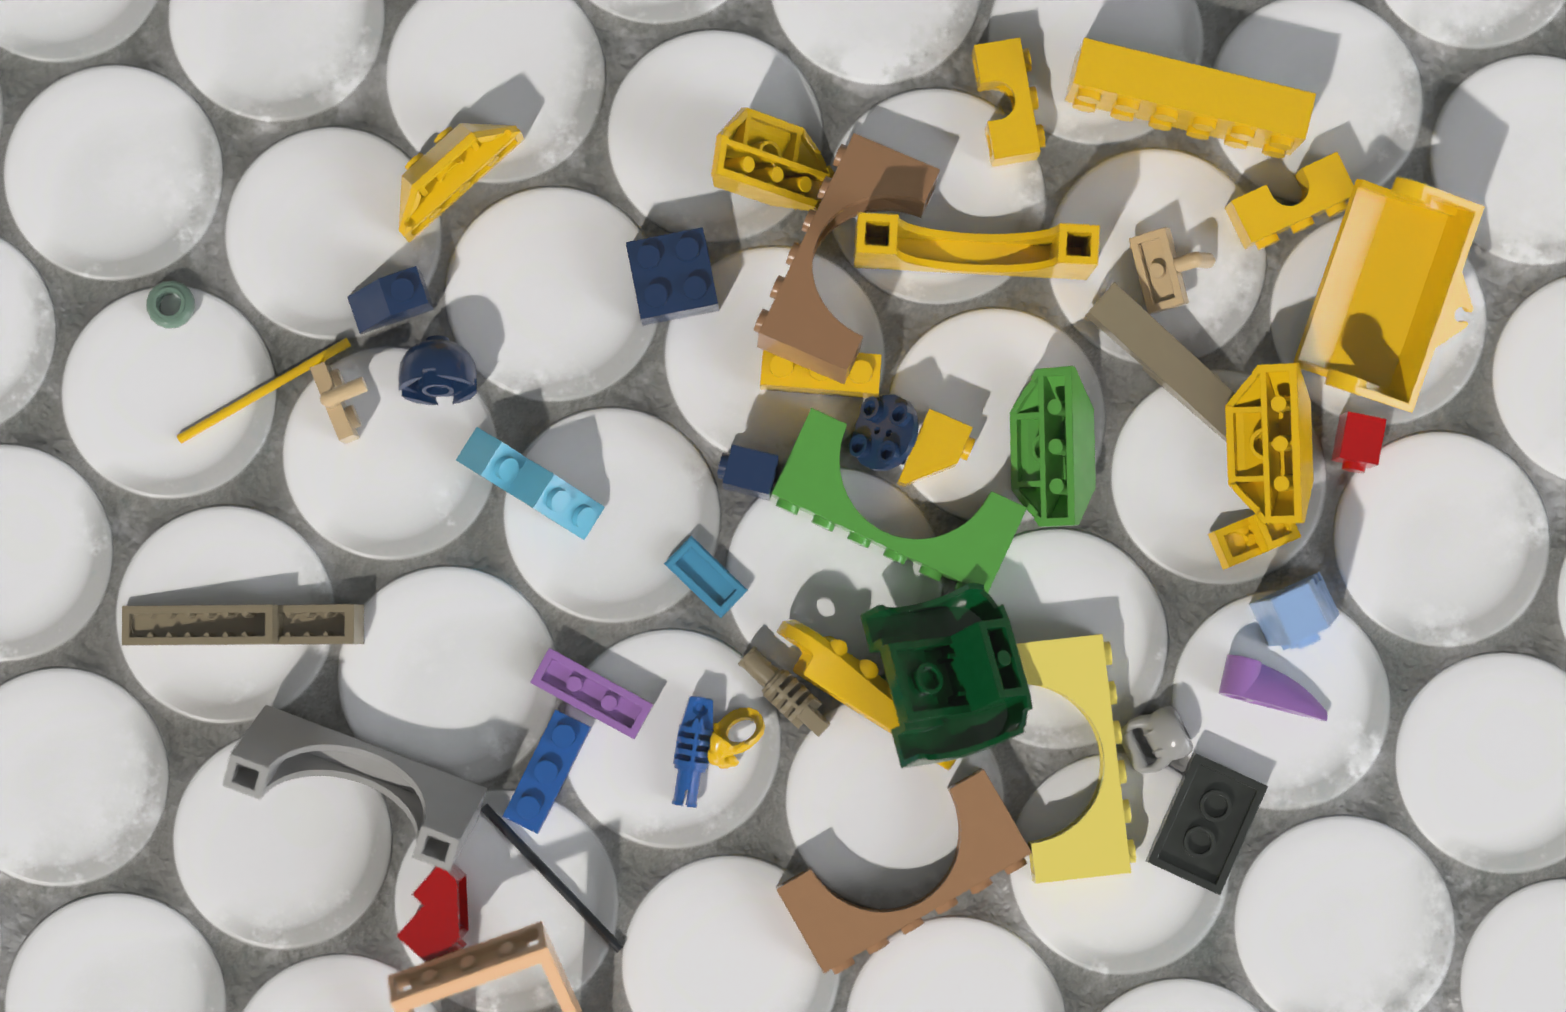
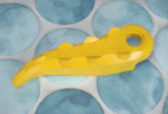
M795 619L786 620L781 623L777 633L801 650V656L793 667L795 674L887 732L891 733V729L899 726L889 684L878 675L877 665L873 661L858 660L847 652L848 647L845 641L838 640L832 636L823 637ZM956 759L937 764L949 771Z

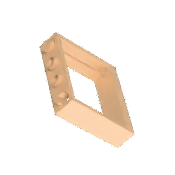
M542 921L388 975L390 1002L394 1011L414 1012L413 1008L541 963L562 1011L583 1012ZM538 940L537 944L529 946V943ZM411 985L410 989L403 990L404 987Z

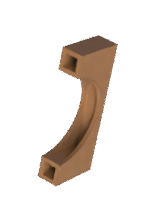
M853 133L848 146L840 145L833 161V166L837 167L832 178L825 177L818 192L817 198L822 201L817 211L809 210L802 226V231L806 232L801 244L794 242L786 260V264L790 265V268L785 277L780 275L777 277L770 293V297L774 299L770 310L762 309L754 326V331L758 332V348L842 384H845L860 352L863 336L844 326L823 303L813 277L812 262L816 251L832 230L843 222L858 216V212L894 211L921 218L936 187L940 169Z
M980 768L947 787L952 797L958 820L956 851L944 877L929 893L920 899L900 907L887 909L859 906L844 900L828 889L816 876L811 867L776 886L778 894L823 973L831 969L834 974L846 970L855 963L852 958L864 950H867L869 955L877 952L890 943L887 937L900 929L903 934L915 930L924 924L921 918L933 910H936L938 915L942 914L959 903L956 897L970 890L972 895L993 884L990 878L1002 870L1008 875L1027 864L1025 857L1032 852L984 769Z

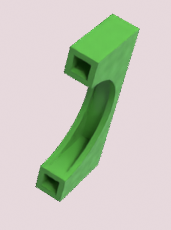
M811 408L771 493L772 497L778 499L775 506L794 515L798 514L799 509L813 515L814 517L811 522L830 532H833L835 526L849 532L848 540L867 549L871 543L884 548L883 556L901 565H904L906 560L912 561L921 566L918 571L919 573L940 582L942 576L957 582L955 590L968 583L983 584L984 591L988 593L1027 507L991 491L970 520L947 534L927 539H908L886 533L872 525L858 512L844 488L840 471V448L847 424Z

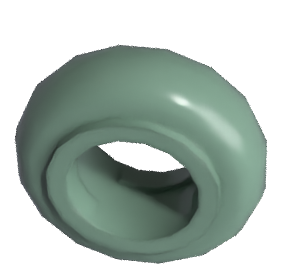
M163 281L155 285L149 292L146 308L150 319L158 326L167 329L178 328L185 325L191 319L195 310V299L191 290L183 283ZM169 294H176L181 300L180 309L177 313L170 316L163 314L160 307L162 299Z

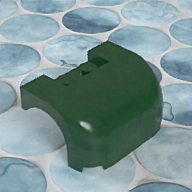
M968 583L939 598L909 606L886 607L885 605H877L860 615L870 653L880 652L897 713L899 726L891 729L901 768L940 763L970 756L997 746L1025 732L1024 727L1026 726L1028 711L1032 710L1033 707L1015 637L1004 605L998 606L993 598L984 591L983 584Z

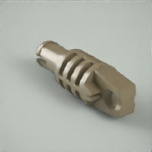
M754 646L741 659L738 665L745 669L763 687L761 690L764 693L763 696L794 726L799 729L804 723L819 737L830 726V722L817 710L822 703L788 670L785 671L782 668L779 671Z

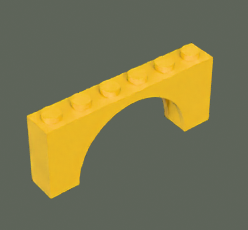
M858 212L855 228L853 268L1087 280L1098 266L1100 225L1059 223L1055 227L1034 232L980 234L920 227L903 221L899 218L898 214Z

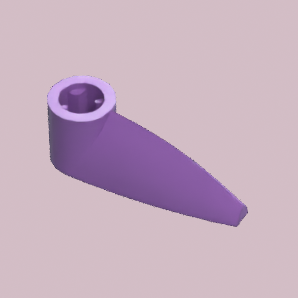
M1227 655L1218 694L1311 719L1327 721L1328 715L1324 707L1311 693L1290 677L1262 664L1258 660L1238 655Z

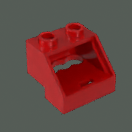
M455 864L451 871L436 866L411 894L423 906L396 935L424 962L463 949L467 943L462 938L469 931L466 874Z

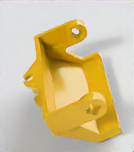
M1402 177L1395 178L1392 189L1366 180L1356 179L1293 363H1299L1302 370L1326 377L1324 384L1413 413L1435 348L1468 326L1466 321H1456L1455 312L1459 307H1462L1465 312L1471 313L1473 311L1462 270L1485 206Z

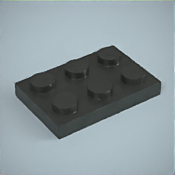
M1193 753L1145 861L1221 895L1268 786L1197 753Z

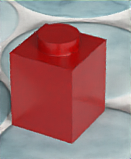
M1350 411L1339 416L1331 461L1342 463V470L1355 473H1365L1366 468L1370 469L1378 466L1387 419Z

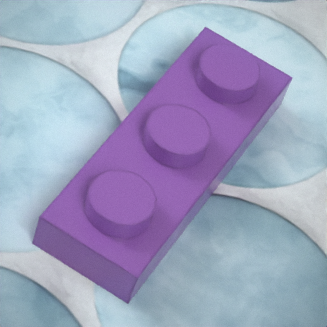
M551 648L547 650L530 681L533 685L632 739H635L654 705Z

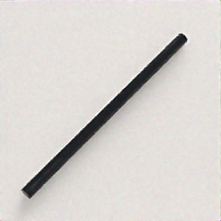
M488 803L481 808V812L607 944L618 953L624 946Z

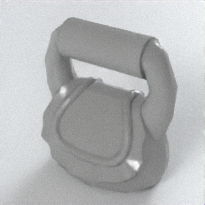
M1165 706L1154 711L1152 714L1140 715L1130 719L1121 728L1122 747L1133 769L1140 773H1156L1166 768L1173 760L1183 758L1193 751V743L1177 710L1172 706ZM1143 728L1144 736L1147 737L1153 750L1152 753L1157 758L1151 764H1148L1132 731L1133 729Z

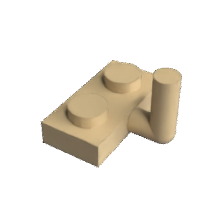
M1167 227L1129 238L1149 314L1188 304L1189 300L1181 272L1193 268L1208 269L1215 264V257L1211 253L1192 252L1177 257L1171 230Z
M325 362L310 367L321 395L320 402L328 412L338 440L347 444L359 439L360 437L356 428L361 427L359 416L354 406H347L345 400L368 391L363 377L345 383L339 369L332 370L331 366Z

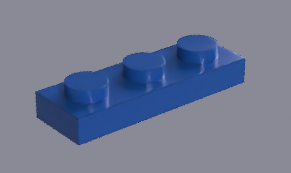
M557 709L554 711L502 817L539 834L592 728L591 726Z

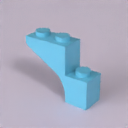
M478 427L475 428L456 459L462 465L585 540L605 508L554 473L526 458Z

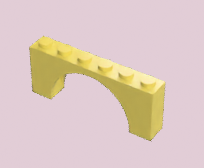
M1103 634L1017 643L1027 683L1049 689L1063 696L1077 707L1093 730L1100 760L1099 776L1094 793L1078 817L1069 825L1050 836L1027 841L1028 847L1032 852L1029 855L1032 881L1037 884L1131 873L1130 863H1136V850L1134 840L1127 839L1125 824L1131 823V808L1128 799L1122 800L1121 784L1127 783L1124 760H1118L1116 744H1122V733L1119 720L1113 721L1111 705L1117 704V692L1115 682L1108 681L1106 665H1112L1110 642H1104Z

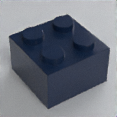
M703 227L626 242L640 319L643 326L719 311Z

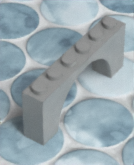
M268 705L263 707L230 753L222 786L260 800L264 794L276 785L300 777L330 776L362 783L389 797L409 817L416 834V846L412 857L451 871L478 820L487 792V788Z

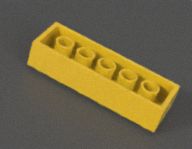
M1084 38L1074 59L1064 101L1073 103L1072 107L1080 111L1095 112V109L1111 112L1110 116L1117 120L1133 121V118L1149 121L1148 126L1154 129L1164 131L1171 130V127L1187 130V136L1195 139L1207 140L1209 136L1224 139V144L1229 147L1246 149L1247 145L1261 148L1264 155L1284 158L1285 154L1291 155L1306 140L1316 93Z

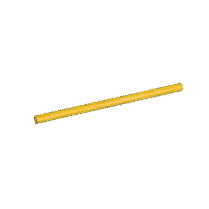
M345 338L176 435L177 439L182 444L309 371L310 367L320 364L351 346L349 340Z

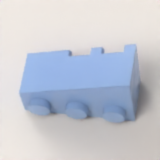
M1320 571L1249 604L1269 647L1281 646L1283 650L1288 648L1292 650L1297 647L1301 649L1321 640L1318 632L1329 628L1340 614Z

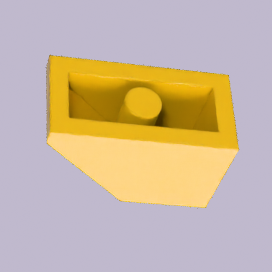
M929 409L917 435V441L907 458L897 484L905 487L955 467L960 458L967 461L976 440L969 437L973 427Z

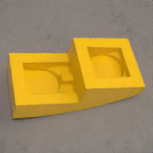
M1256 514L1208 534L1223 570L1302 537L1296 523L1263 524Z

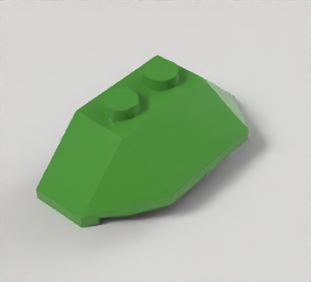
M1075 366L1036 369L1031 376L1032 380L1022 391L1010 411L1011 490L1022 505L1027 507L1026 510L1034 517L1039 527L1079 525L1096 488L1094 408Z

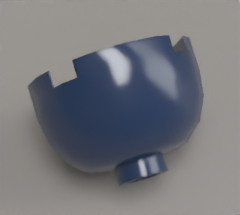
M442 335L429 336L426 338V341L411 347L402 358L398 373L399 391L402 390V397L418 404L438 405L436 397L454 396L452 404L462 403L477 394L475 362L465 348L449 341L448 337Z

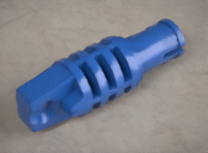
M689 696L681 723L679 724L673 760L674 768L678 769L674 798L672 799V804L683 806L685 791L688 790L685 805L697 808L701 773H705L709 766L707 751L710 748V738L714 732L713 700L710 698Z

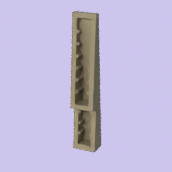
M1114 282L1088 311L1085 317L1143 366L1142 370L1226 441L1225 405L1235 393Z
M364 605L122 606V645L364 644Z

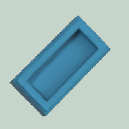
M692 536L664 563L720 618L748 591Z

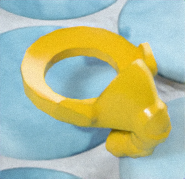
M750 707L738 708L729 712L718 723H713L714 732L710 738V748L707 751L709 763L718 766L720 769L736 767L739 761L734 755L749 750L763 736L765 730L763 716L757 710ZM750 720L756 724L755 732L747 740L733 742L728 739L729 730L737 722Z

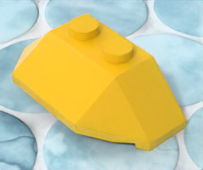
M748 107L741 108L717 134L711 171L714 187L771 206L806 211L813 209L817 211L822 201L817 198L822 182L826 176L832 178L835 172L831 166L826 165L820 150L808 133L800 126Z
M460 123L454 129L451 126L447 127L435 138L434 143L436 145L425 155L422 152L418 153L406 164L405 169L407 171L401 177L399 232L409 243L524 140L521 131L516 125Z
M1299 363L1257 365L1251 372V375L1225 405L1228 485L1257 515L1263 524L1305 523L1314 482L1310 397Z

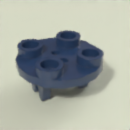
M895 394L882 395L878 398H867L861 405L860 415L854 425L853 437L849 442V452L851 455L857 457L862 465L874 471H889L900 464L905 465L906 459L917 441L919 429L917 412L912 404Z

